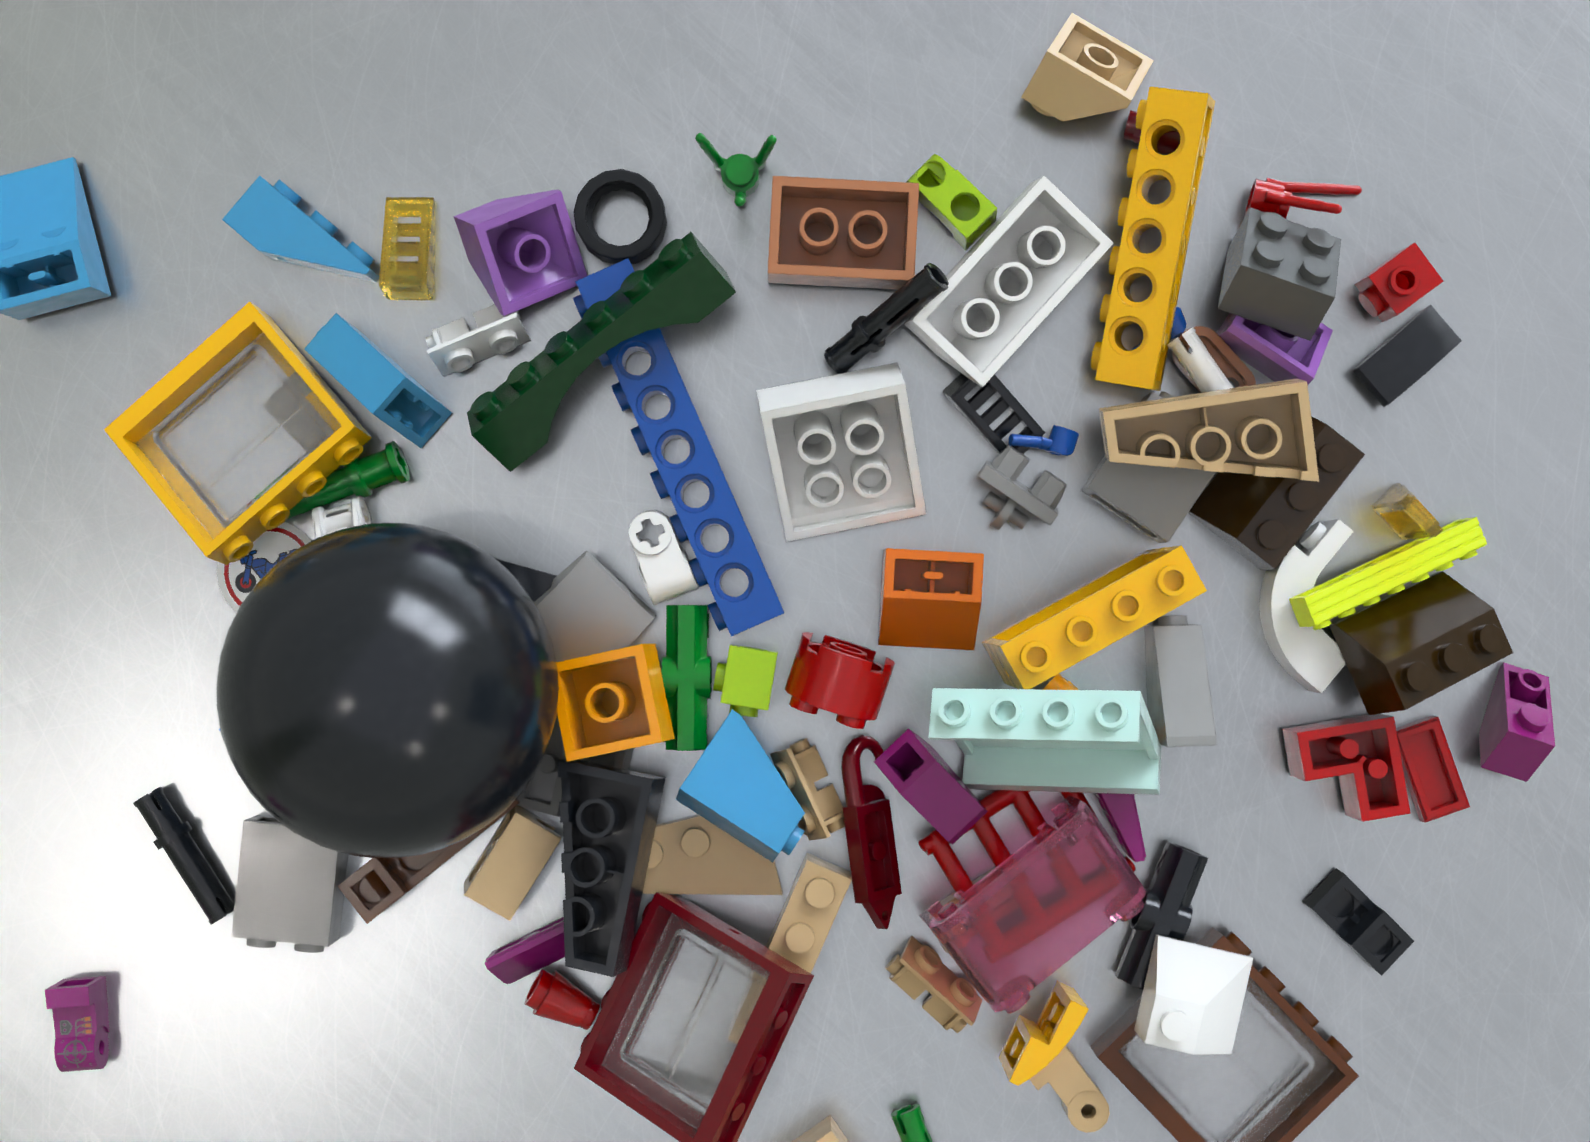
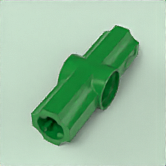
M666 605V656L662 657V678L675 739L665 741L666 750L696 751L707 748L708 699H711L712 660L711 656H708V605Z

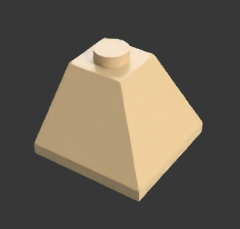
M1071 13L1044 55L1021 98L1031 103L1033 108L1045 116H1053L1062 122L1126 109L1154 60Z

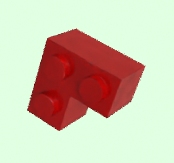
M1367 714L1282 729L1290 776L1303 781L1339 776L1346 816L1364 822L1411 814L1394 716Z

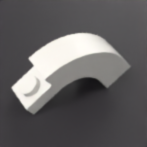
M1340 519L1325 521L1323 524L1319 521L1316 522L1300 540V544L1304 546L1302 550L1294 545L1276 569L1266 570L1260 591L1261 625L1271 652L1291 677L1308 691L1323 693L1346 663L1338 644L1323 629L1314 630L1313 627L1299 626L1289 598L1314 587L1323 568L1354 532Z

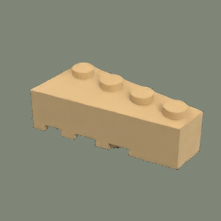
M1296 378L1099 408L1105 457L1109 462L1170 468L1178 467L1222 473L1231 472L1319 482L1307 381Z

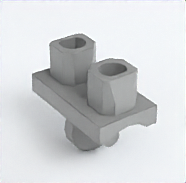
M1010 445L999 453L992 463L987 460L979 471V478L1008 497L1004 501L990 491L982 502L997 512L990 525L999 530L1008 520L1022 530L1030 518L1015 508L1019 504L1051 526L1059 514L1057 505L1064 494L1067 484L1047 470L1044 471L1032 490L1018 482L1017 478L1030 459Z

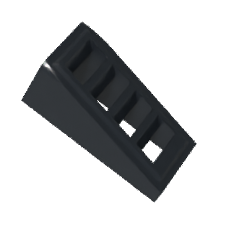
M962 373L943 390V394L998 453H1001L1008 446L1005 445L1002 439L1020 422L1025 426L1019 433L1020 435L1043 436L1045 434V431L995 374L968 401L964 397L977 384ZM995 394L999 399L980 416L976 410ZM1008 408L1012 414L993 431L989 425ZM1012 446L1023 454L1030 448Z

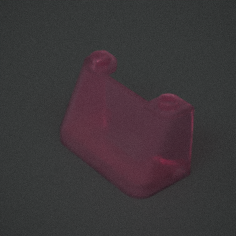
M1070 795L1051 810L1056 816L1053 820L1055 823L1053 827L1044 822L1037 828L1040 833L966 892L961 889L953 895L958 901L957 904L950 902L943 907L937 901L919 915L994 1012L1005 1010L1008 1014L1019 1010L1030 999L1031 995L1029 992L1119 919L1121 922H1125L1133 918L1145 905L1142 899L1146 895V889L1099 819L1085 802Z

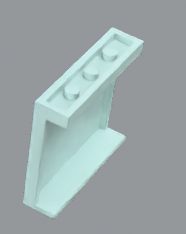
M933 688L928 738L930 740H955L964 754L962 782L968 789L1160 795L1162 747L1141 691Z

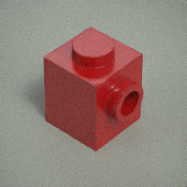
M1413 243L1396 253L1354 285L1360 292L1358 298L1363 308L1371 316H1378L1381 322H1385L1399 315L1441 284L1443 279L1417 244Z

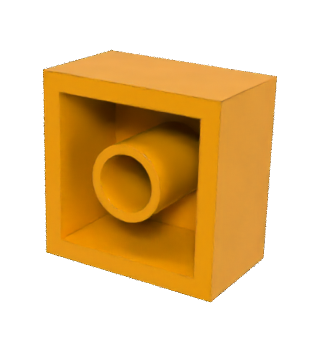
M639 644L556 662L559 686L557 716L567 762L675 739L656 644Z

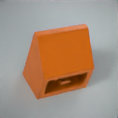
M885 548L883 550L878 645L974 650L982 602L984 554Z

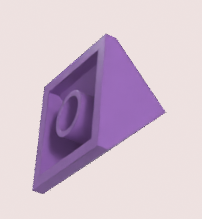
M1229 313L1216 333L1241 360L1274 382L1297 378L1307 381L1309 385L1316 375L1333 330L1320 323L1312 339L1309 341Z

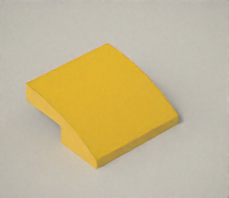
M1057 980L1037 1023L1021 1015L1018 1016L999 1055V1060L1009 1082L1019 1086L1035 1076L1061 1052L1079 1028L1089 1008L1074 988Z

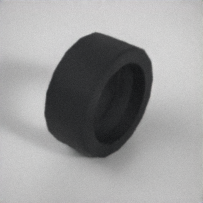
M624 169L604 171L590 179L578 194L573 211L576 231L588 251L602 262L616 264L629 258L631 264H637L651 256L663 241L667 226L665 206L655 186L639 173ZM618 190L633 192L640 197L648 208L649 215L647 229L640 239L629 245L622 246L609 244L600 238L594 229L592 219L595 205L601 197L611 191Z

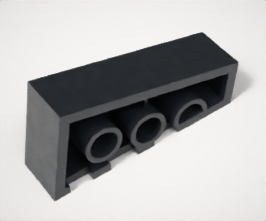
M558 759V777H561L562 802H559L560 823L563 822L564 843L561 863L562 873H565L566 900H563L565 966L614 977L628 968L665 778L582 760L567 762L566 759Z

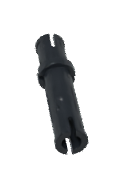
M927 263L918 274L894 292L867 317L859 316L851 324L852 329L834 345L825 350L824 357L828 365L838 374L847 373L848 369L870 351L873 353L878 352L884 347L885 339L907 320L911 319L937 295L948 289L949 282L944 273L936 265Z
M158 787L150 794H146L133 803L134 806L138 808L157 838L153 843L158 850L164 849L209 919L210 925L234 911V902L189 834L192 827L188 821L182 823L163 793L162 787Z

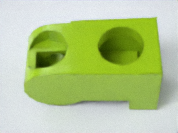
M936 154L932 155L906 181V183H919L920 203L942 222L965 251L996 221L997 207L965 176Z

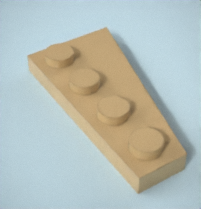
M695 815L656 825L642 894H655L659 892L665 894L783 895L775 860L772 863L702 816Z

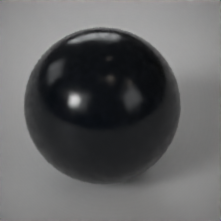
M372 523L341 529L316 538L275 564L254 586L240 605L228 629L220 654L216 683L217 712L221 735L229 758L250 794L270 815L292 832L321 847L349 855L369 858L418 856L443 849L465 840L505 812L525 790L545 755L557 717L559 691L558 669L551 637L541 613L522 584L505 566L476 545L451 533L408 523Z

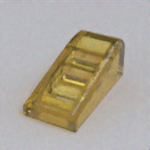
M386 197L379 287L389 300H432L435 280V200L433 197ZM398 217H421V223H398ZM398 237H420V242H398ZM398 256H418V261H398Z
M1400 483L1392 485L1372 505V509L1402 540L1436 537L1443 531L1439 522L1405 485Z

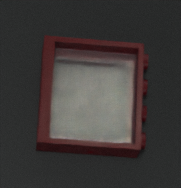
M656 892L652 901L648 903L643 911L642 923L632 943L628 968L616 976L612 987L604 995L601 1002V1011L591 1032L582 1042L581 1054L574 1069L679 1142H737L814 975L682 896Z

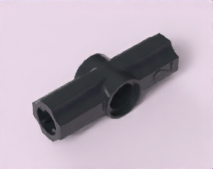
M1166 842L1150 886L1143 889L1134 906L1130 923L1132 932L1115 973L1118 979L1143 990L1155 936L1160 935L1183 941L1193 914V908L1190 904L1208 861L1206 856L1178 844Z

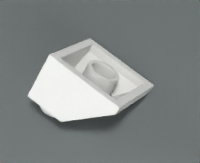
M1156 935L1134 1028L1135 1032L1146 1044L1188 1054H1232L1253 958Z

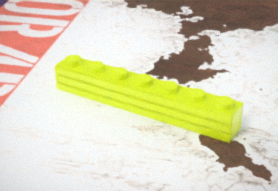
M1477 517L1458 519L1289 598V601L1300 627H1313L1314 630L1322 629L1331 624L1330 619L1336 616L1343 618L1356 613L1355 607L1361 604L1369 606L1381 600L1380 595L1386 592L1388 595L1395 594L1404 590V584L1407 582L1417 583L1429 578L1428 572L1436 570V572L1443 571L1454 566L1452 561L1458 558L1465 560L1478 554L1476 550L1487 545Z

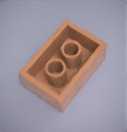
M773 176L768 283L899 290L915 276L919 183Z

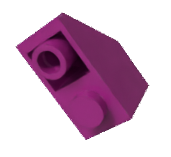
M1504 662L1500 666L1479 730L1481 768L1527 782L1555 747L1548 676Z
M909 728L874 761L901 796L952 845L988 812L937 751Z

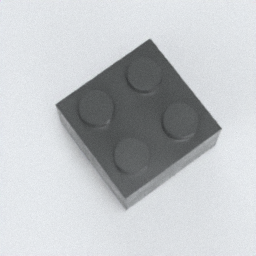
M1250 207L1227 251L1218 309L1310 341L1335 299L1341 239L1332 236L1325 230L1308 228L1288 221L1277 213L1263 212Z

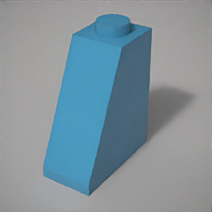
M337 313L317 332L316 336L304 348L373 415L420 448L424 446L452 414L447 407L370 339Z
M732 709L679 788L676 800L773 863L780 851L790 855L805 832L797 826L805 812L742 716Z

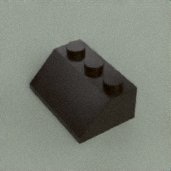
M1312 417L1319 482L1294 478L1217 472L1188 512L1260 570L1276 569L1365 455L1329 425Z
M1443 571L1436 572L1430 575L1429 578L1414 583L1404 590L1392 594L1330 625L1368 715L1407 710L1513 653L1494 608Z

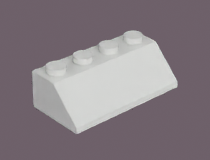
M1042 176L1027 186L946 275L949 282L948 289L937 295L911 319L907 320L904 325L937 356L974 383L983 387L1114 243L1049 179Z

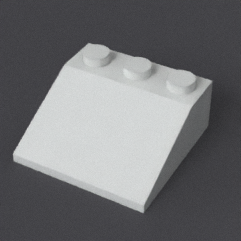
M898 362L756 390L786 542L926 514L906 385Z

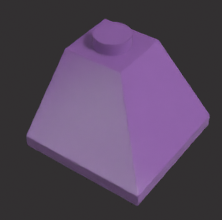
M560 190L497 199L454 216L468 261L498 311L503 316L577 286L575 281L587 276Z

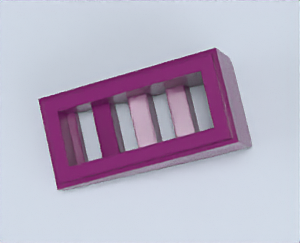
M1095 793L1124 852L1134 862L1145 861L1146 852L1134 794Z

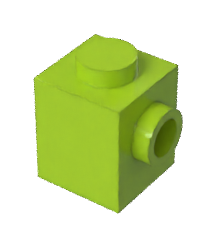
M734 644L729 646L727 663H717L713 691L722 692L720 703L730 704L729 713L733 709L741 716L758 717L759 709H769L778 655L777 651Z

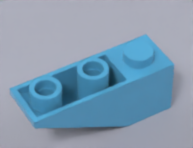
M259 176L222 219L258 251L272 260L375 283L381 278L369 268L375 261L370 255L353 241L347 248L344 247L333 237L338 228L316 210L310 217L296 206L302 198L280 179L273 186Z

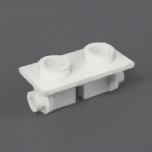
M494 304L472 313L477 328L469 330L464 317L439 328L432 329L433 334L425 337L429 348L427 353L444 377L453 372H463L472 367L473 364L494 355L511 352L518 345L531 340L520 321L519 311L503 316Z

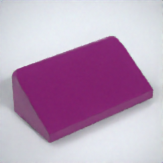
M564 916L492 951L485 961L487 970L503 983L511 984L564 958Z

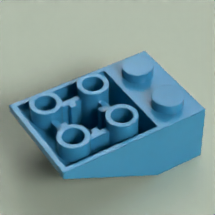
M71 157L0 176V313L17 320H22L110 297L111 292L76 158Z

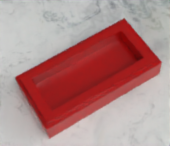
M1432 715L1396 728L1404 777L1419 820L1426 823L1469 808L1470 805L1439 717Z

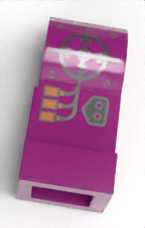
M106 976L62 979L45 989L46 1007L53 1011L56 1065L61 1072L103 1069L107 1064L109 1056L108 1032H110Z

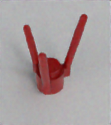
M1266 178V181L1255 179L1248 197L1245 216L1251 207L1263 212L1277 213L1286 219L1290 206L1339 214L1342 211V206L1339 204L1293 196L1292 193L1359 195L1362 189L1358 185L1286 182Z

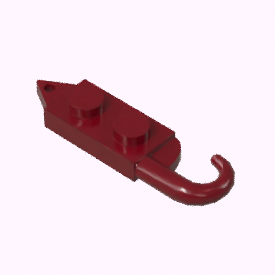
M861 735L852 739L846 746L841 765L846 807L842 808L855 903H861L877 929H888L895 897L902 894L890 801L885 798L883 791L879 787L871 784L863 785L860 766L861 753L865 749L873 753L875 760L884 751L879 742L874 738Z

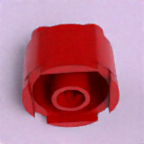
M802 633L785 686V691L792 696L789 705L797 710L811 714H817L820 708L837 714L836 721L843 725L864 729L866 720H876L895 662L886 657L883 666L873 661L876 651L827 635L824 636L822 644L811 642L813 633Z

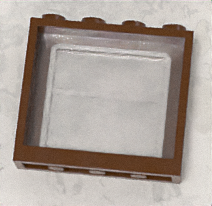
M1213 927L1196 943L1246 956L1252 953L1232 931L1224 936ZM1253 965L1251 966L1232 1054L1193 1055L1144 1043L1134 1030L1141 997L1090 1046L1097 1058L1178 1142H1292L1359 1077L1347 1064L1353 1058L1350 1052L1332 1035L1325 1041L1313 1029L1319 1023L1318 1019L1300 1001L1291 1006L1282 997L1280 992L1286 988L1285 985L1266 966L1259 971Z

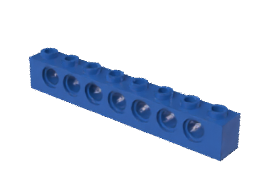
M629 258L575 281L580 295L573 297V300L581 318L591 305L598 301L607 300L618 291L626 277L635 272ZM660 328L645 331L620 342L598 358L603 368L610 365L613 366L619 380L618 383L611 385L622 411L631 409L638 426L631 429L632 435L641 455L650 452L658 470L651 472L650 476L660 498L664 499L668 496L671 498L677 514L670 516L669 519L680 543L689 540L696 555V558L688 562L699 587L708 584L714 596L715 602L708 604V608L718 630L721 631L728 628L730 635L734 636L784 614L785 612ZM642 351L651 356V365L644 374L632 375L626 371V361L632 353ZM654 395H664L670 399L671 407L669 413L664 418L657 420L647 417L645 414L647 400ZM675 438L684 439L690 445L688 458L679 464L670 463L664 457L665 445ZM702 482L708 486L710 495L705 505L699 508H691L684 503L683 491L688 484ZM712 525L723 526L729 534V542L725 549L720 552H709L702 543L704 531ZM734 568L744 571L749 581L747 590L737 597L727 595L721 587V579L724 573Z

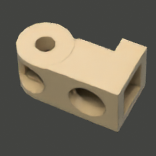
M1067 1046L1045 1068L1029 1079L1037 1090L1049 1082L1061 1098L1062 1107L1069 1121L1077 1130L1085 1133L1095 1132L1107 1123L1110 1113L1105 1097Z

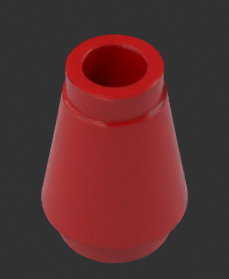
M542 969L530 987L524 1002L525 1005L533 1009V1015L581 1027L585 1030L590 1028L600 1008L599 1003L593 1001L591 997L556 970L551 974Z

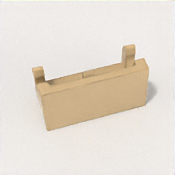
M515 806L506 814L464 881V895L510 921L559 844L561 835L554 832L555 827L521 806Z

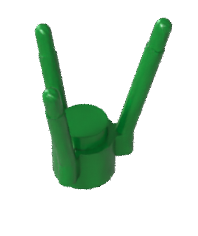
M698 133L695 139L712 161L714 168L721 172L723 187L729 194L735 197L734 202L736 206H744L747 196L754 193L759 185V171L766 166V161L777 142L774 135L768 136L759 153L754 158L745 154H735L725 159L721 157L704 134Z

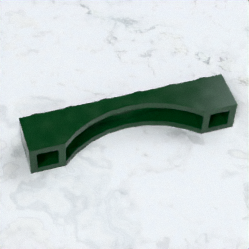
M692 232L682 239L671 241L661 250L659 257L644 270H637L627 276L622 282L620 289L605 301H598L591 305L584 313L581 321L567 332L562 331L554 335L546 344L545 349L530 362L526 361L517 365L503 384L493 392L488 391L481 394L467 412L471 435L508 471H513L547 444L552 420L562 398L576 378L596 358L620 342L645 331L675 324L699 323L736 293L727 272Z

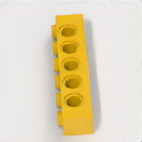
M1149 87L1147 100L1141 99L1139 102L1136 128L1141 129L1138 149H1131L1127 163V177L1132 178L1129 198H1122L1118 211V226L1123 227L1120 246L1114 245L1109 260V274L1114 275L1111 294L1104 295L1100 308V322L1105 323L1102 342L1097 341L1095 343L1091 357V369L1097 371L1095 380L1157 391L1161 390L1168 353L1167 344L1170 342L1215 101L1209 93ZM1169 131L1179 132L1180 144L1178 148L1168 155L1159 154L1157 150L1159 138ZM1158 180H1168L1171 185L1169 197L1163 203L1151 204L1148 199V191L1151 185ZM1150 228H1158L1162 236L1160 246L1154 252L1143 253L1139 247L1141 235ZM1148 276L1152 282V292L1146 300L1135 302L1131 297L1130 287L1138 277ZM1138 324L1143 331L1142 343L1136 349L1128 351L1121 342L1122 332L1127 326Z

